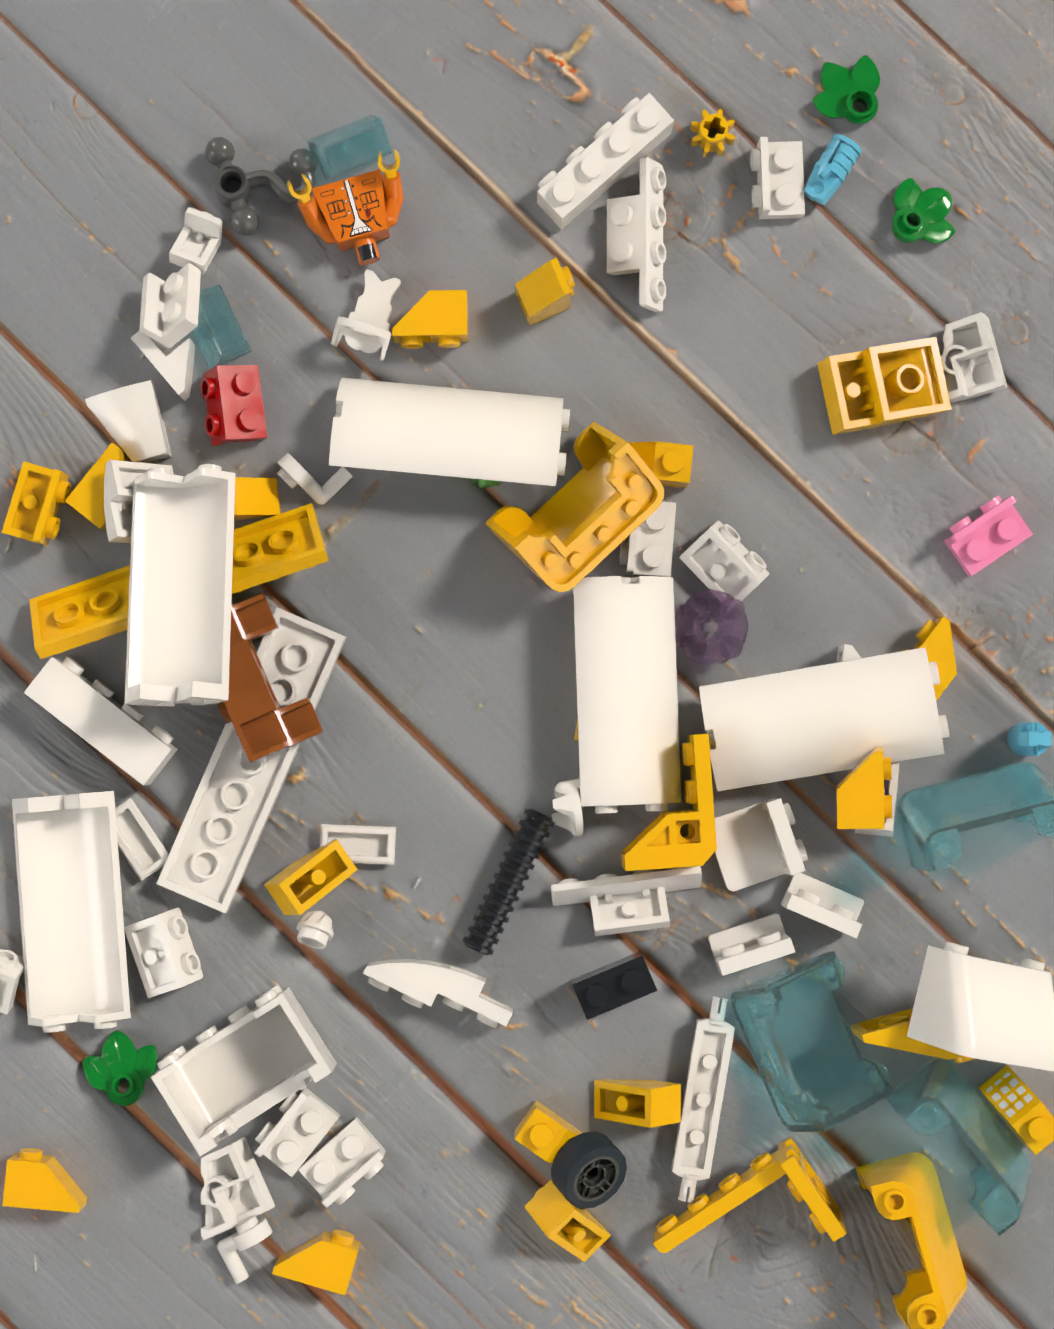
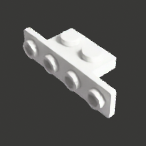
M646 157L640 158V194L607 199V273L615 276L639 272V304L644 308L658 312L663 311V300L666 297V285L663 280V263L666 260V248L663 243V226L666 224L663 190L666 187L667 180L663 166Z
M700 866L670 868V870L656 872L652 869L638 870L632 875L625 876L603 874L593 880L586 881L574 878L564 879L558 884L551 885L553 906L590 902L595 936L670 927L665 892L700 888L702 872Z

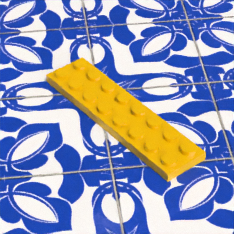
M312 503L234 529L232 594L329 561L318 518ZM130 565L29 599L34 647L40 659L60 654L128 630Z

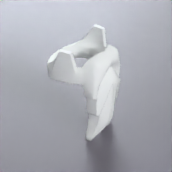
M367 269L364 274V293L358 297L355 312H350L348 318L337 317L331 345L337 347L342 335H344L347 344L355 350H361L364 353H376L381 349L380 360L384 361L392 335L390 333V324L388 323L392 312L391 300L400 287L401 281L398 278L381 281L373 271Z
M579 777L559 782L554 790L556 799H553L552 803L553 809L558 812L551 814L555 825L567 829L575 837L583 836L584 830Z

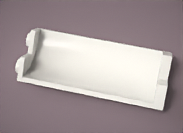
M341 378L336 396V414L333 417L329 465L556 486L557 475H565L567 453H559L561 431L568 432L570 409H563L564 398Z
M203 464L186 476L173 475L171 470L167 468L153 467L134 479L125 704L175 706V704L191 703V705L196 706L228 701L235 473L222 471L221 466Z
M659 576L583 578L573 587L581 806H595L596 814L618 813V805L645 804L646 811H668V803L681 802L673 578Z
M926 647L700 686L705 731L709 734L710 759L717 791L854 769L875 747H883V757H891V763L944 754L942 738L950 736L946 715H938L933 685L940 684L936 661H928Z
M114 791L12 799L28 1025L40 1026L44 1033L66 1030V1023L79 1021L94 1023V1029L117 1027V1020L131 1018Z

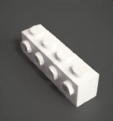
M650 93L642 100L636 97L630 101L622 110L623 116L613 125L611 122L604 124L595 133V141L586 149L582 146L578 147L566 159L568 165L558 173L551 171L539 182L538 187L540 189L537 191V204L561 230L639 163L640 158L647 156L672 133L674 119Z
M66 656L64 660L51 657L24 693L143 786L150 785L178 750L170 744L174 738L157 725L151 729L141 721L144 715L132 705L124 704L121 706L111 698L114 691L98 679L92 683L81 675L85 669L70 657Z

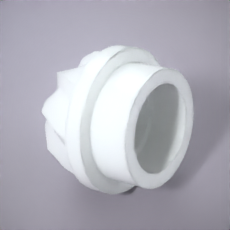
M323 911L307 912L296 927L299 931L297 940L306 946L316 949H324L327 942L332 940L334 935L332 919Z

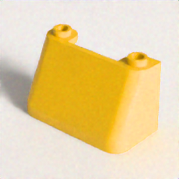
M594 421L578 435L573 446L574 455L583 468L539 510L529 517L518 506L508 505L499 509L485 522L488 528L546 585L558 592L569 591L575 587L657 510L664 498V488L661 482L629 442Z
M909 1152L856 1167L861 1188L869 1189L874 1204L882 1216L890 1220L909 1218L921 1260V1268L904 1272L906 1284L900 1294L892 1295L898 1317L906 1329H941L965 1295L968 1286L937 1172L932 1161L924 1154Z

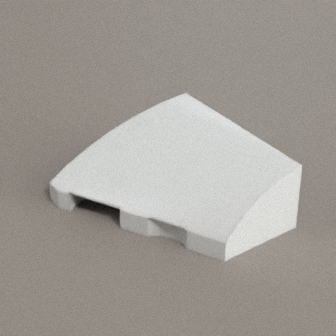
M980 312L946 324L943 336L944 351L940 358L950 403L1007 388L989 318Z
M151 380L110 390L85 399L88 408L132 462L148 463L172 457L165 423L161 419L155 386Z
M245 1137L201 1158V1175L204 1180V1188L201 1191V1205H205V1226L201 1228L203 1241L233 1228L250 1216H258L275 1207Z

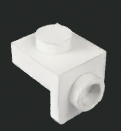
M188 207L185 212L184 227L169 252V262L181 267L190 263L201 269V274L204 275L221 245L222 220L208 212H201Z

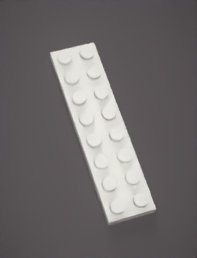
M276 607L273 616L279 629L264 635L257 655L280 708L309 697L315 710L347 637ZM226 723L156 884L226 914L301 742L249 763L233 723Z

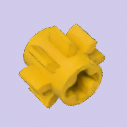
M704 109L701 113L702 122L692 121L690 130L698 133V135L692 138L691 146L699 145L703 149V157H706L709 152L715 151L721 157L724 154L723 144L733 145L735 136L727 132L733 128L735 121H726L722 116V109H719L717 114L710 115ZM711 128L718 130L715 138L708 137V132Z

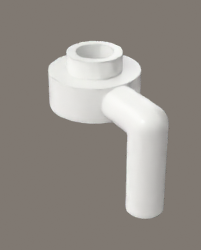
M288 452L277 462L281 467L277 474L292 489L298 484L320 505L327 503L353 477L344 467H341L321 487Z
M256 1215L248 1217L235 1226L237 1233L220 1240L218 1243V1251L236 1284L249 1277L236 1250H246L272 1234L273 1231L266 1218L258 1220Z

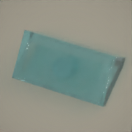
M375 115L363 117L307 140L309 149L325 179L332 178L378 159L380 151L382 152V157L392 153L382 119Z
M220 284L200 290L198 326L192 332L209 368L212 369L217 365H225L250 353L252 350Z

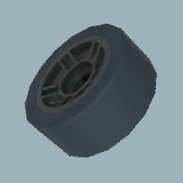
M596 1131L585 1132L571 1138L557 1153L551 1168L552 1182L575 1207L580 1209L595 1208L608 1201L622 1185L627 1171L626 1158L605 1134Z

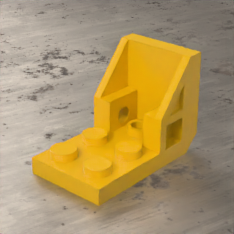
M709 734L687 735L688 743L681 744L683 766L686 765L690 768V780L684 781L685 802L692 804V810L664 811L621 851V864L625 871L703 866L717 850ZM684 824H688L689 835L686 837H682L680 834V828Z

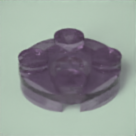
M704 589L690 595L692 597L684 605H680L675 613V640L678 647L683 648L690 660L699 664L718 665L727 662L731 658L738 657L743 650L748 633V621L743 603L739 599L732 597L729 593L720 590ZM710 617H713L718 628L713 636L709 638L707 637L709 632H704L703 625L704 623H709Z

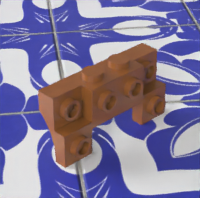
M263 593L231 606L228 701L218 703L227 724L233 723L249 763H253L324 732L309 697L280 708L252 643V640L279 629Z

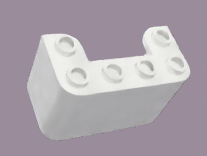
M279 984L254 1001L257 1005L254 1009L250 1010L247 1005L243 1006L227 1017L230 1024L218 1031L215 1025L195 1037L199 1044L188 1051L182 1045L157 1063L159 1070L151 1076V1079L199 1156L218 1145L217 1142L228 1135L234 1134L238 1128L296 1091L306 1088L311 1079L315 1083L332 1073L337 1065L289 987L282 990Z

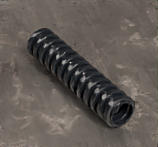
M531 808L525 809L524 814L526 817L524 820L520 819L518 823L521 825L520 830L514 831L513 834L516 838L514 841L510 840L508 845L511 848L509 852L505 851L503 854L506 859L504 862L499 863L498 867L501 868L499 873L495 872L493 875L495 882L494 884L489 883L488 888L490 892L489 894H484L483 899L485 902L483 905L479 904L478 906L480 913L479 915H474L473 920L475 923L473 926L469 925L467 929L470 934L469 936H464L462 940L467 947L487 956L493 954L492 946L499 942L497 935L498 933H503L504 928L502 925L509 921L507 914L508 912H513L514 907L512 904L514 901L518 902L519 900L518 891L524 890L525 886L522 883L524 880L529 879L530 876L527 874L529 869L533 870L535 867L532 862L534 858H539L540 854L537 853L539 848L543 849L545 846L542 841L544 837L549 838L550 833L547 831L549 827H554L555 825L552 818Z

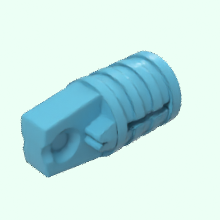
M834 134L831 142L828 143L825 151L820 156V160L817 161L804 189L806 197L825 205L843 184L851 168L855 165L857 158L860 157L862 153L860 146L844 135Z
M1038 722L1018 723L1008 733V746L1015 754L1020 756H1039L1048 747L1052 746L1051 731H1048Z

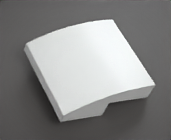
M109 460L106 463L104 513L109 542L131 543L134 479L153 467L167 468L174 475L172 465Z

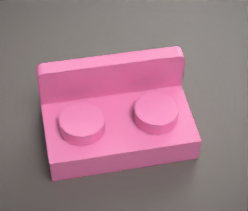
M999 495L980 507L984 514L973 521L967 516L949 528L952 535L946 538L944 542L968 577L973 576L1033 535L1013 506L1017 502L1013 495L1004 500Z

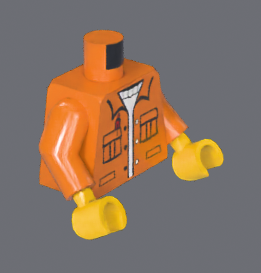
M395 149L396 161L391 165H387L382 161V152H379L378 170L315 188L311 187V183L306 175L301 174L305 181V187L301 191L293 190L290 181H287L289 192L293 197L299 199L297 205L307 226L327 244H337L340 251L355 248L359 265L362 266L373 264L381 259L376 242L390 237L389 228L397 224L404 201L401 175L399 172H396L400 166V154Z

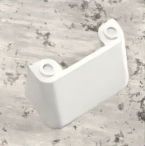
M945 942L944 948L928 945L907 1037L970 1058L1054 1071V989L1051 972L1044 970L1045 963L1022 958L1021 964L1013 963L1012 965L967 955L969 947L951 942Z

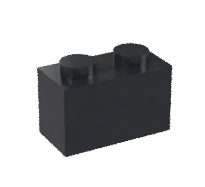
M641 951L571 980L587 1020L657 991Z

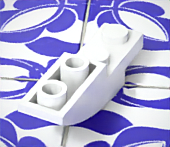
M390 959L370 962L363 974L370 977L368 983L386 992L391 987L403 993L402 1000L418 1008H422L423 1004L431 1007L437 994L444 996L442 1000L444 1004L459 1011H463L464 1007H467L478 1013L476 1016L477 1020L493 1028H496L498 1023L506 1027L513 1014V1008L481 993L486 978L452 965L428 960Z

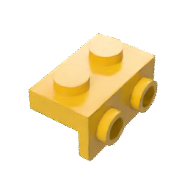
M23 461L2 533L48 547L50 539L54 540L59 531L60 518H57L60 505L61 503L65 504V500L70 495L71 482H68L69 475L57 469L52 470Z

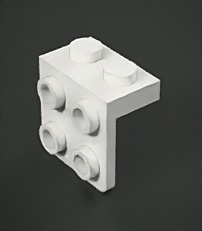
M771 798L715 818L717 850L714 854L728 890L737 891L783 874L792 876L806 871L803 864L804 861L808 860L805 847L801 839L795 840L791 825L795 824L792 809L788 803L783 804L781 798Z

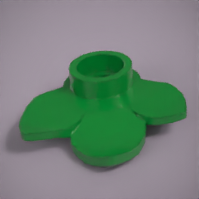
M864 55L857 61L852 71L843 66L825 62L821 71V84L824 92L816 95L812 100L816 109L822 115L831 119L845 118L850 123L857 125L870 122L878 110V99L875 92L880 84V74L874 62L867 55ZM853 103H863L865 111H855Z
M913 178L904 180L893 196V203L897 211L892 218V232L894 236L904 243L917 242L923 239L932 244H940L949 240L955 233L953 226L944 219L952 207L950 192L938 187L929 188L923 192ZM907 220L911 221L915 226H911Z
M115 1030L106 1039L102 1049V1056H88L84 1058V1074L90 1085L95 1089L106 1091L113 1103L120 1106H129L141 1098L144 1091V1082L155 1073L158 1063L157 1050L154 1045L144 1046L137 1050L126 1034ZM127 1079L130 1084L129 1089L125 1093H121L119 1091V1084L122 1080Z

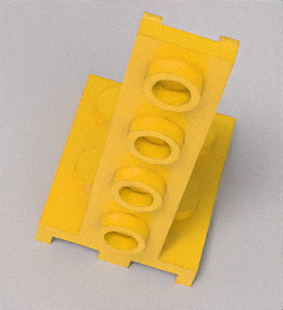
M790 1136L778 1144L779 1150L770 1155L769 1152H764L757 1156L750 1163L751 1168L741 1175L733 1173L719 1183L718 1187L720 1189L708 1197L703 1193L694 1198V1202L687 1205L688 1210L678 1217L671 1214L661 1220L656 1225L657 1230L654 1232L653 1244L659 1252H669L785 1174L789 1179L787 1182L789 1190L799 1203L805 1200L812 1212L809 1214V1217L821 1235L827 1232L832 1241L835 1242L847 1233L842 1209Z

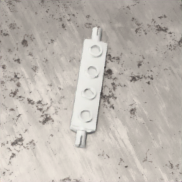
M712 996L710 1017L696 1020L681 1108V1122H679L671 1167L673 1173L682 1177L678 1199L685 1202L687 1195L689 1203L694 1202L697 1180L710 1178L735 1031L734 1026L724 1021L728 999L723 997L720 999L717 996Z

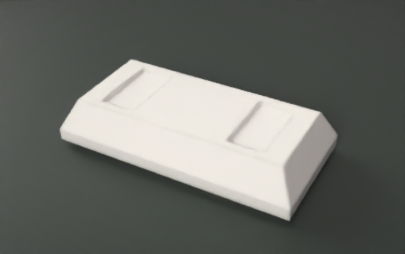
M130 798L115 808L118 847L142 881L165 865L169 853L137 805Z
M321 824L320 847L337 839L353 863L394 865L396 827Z

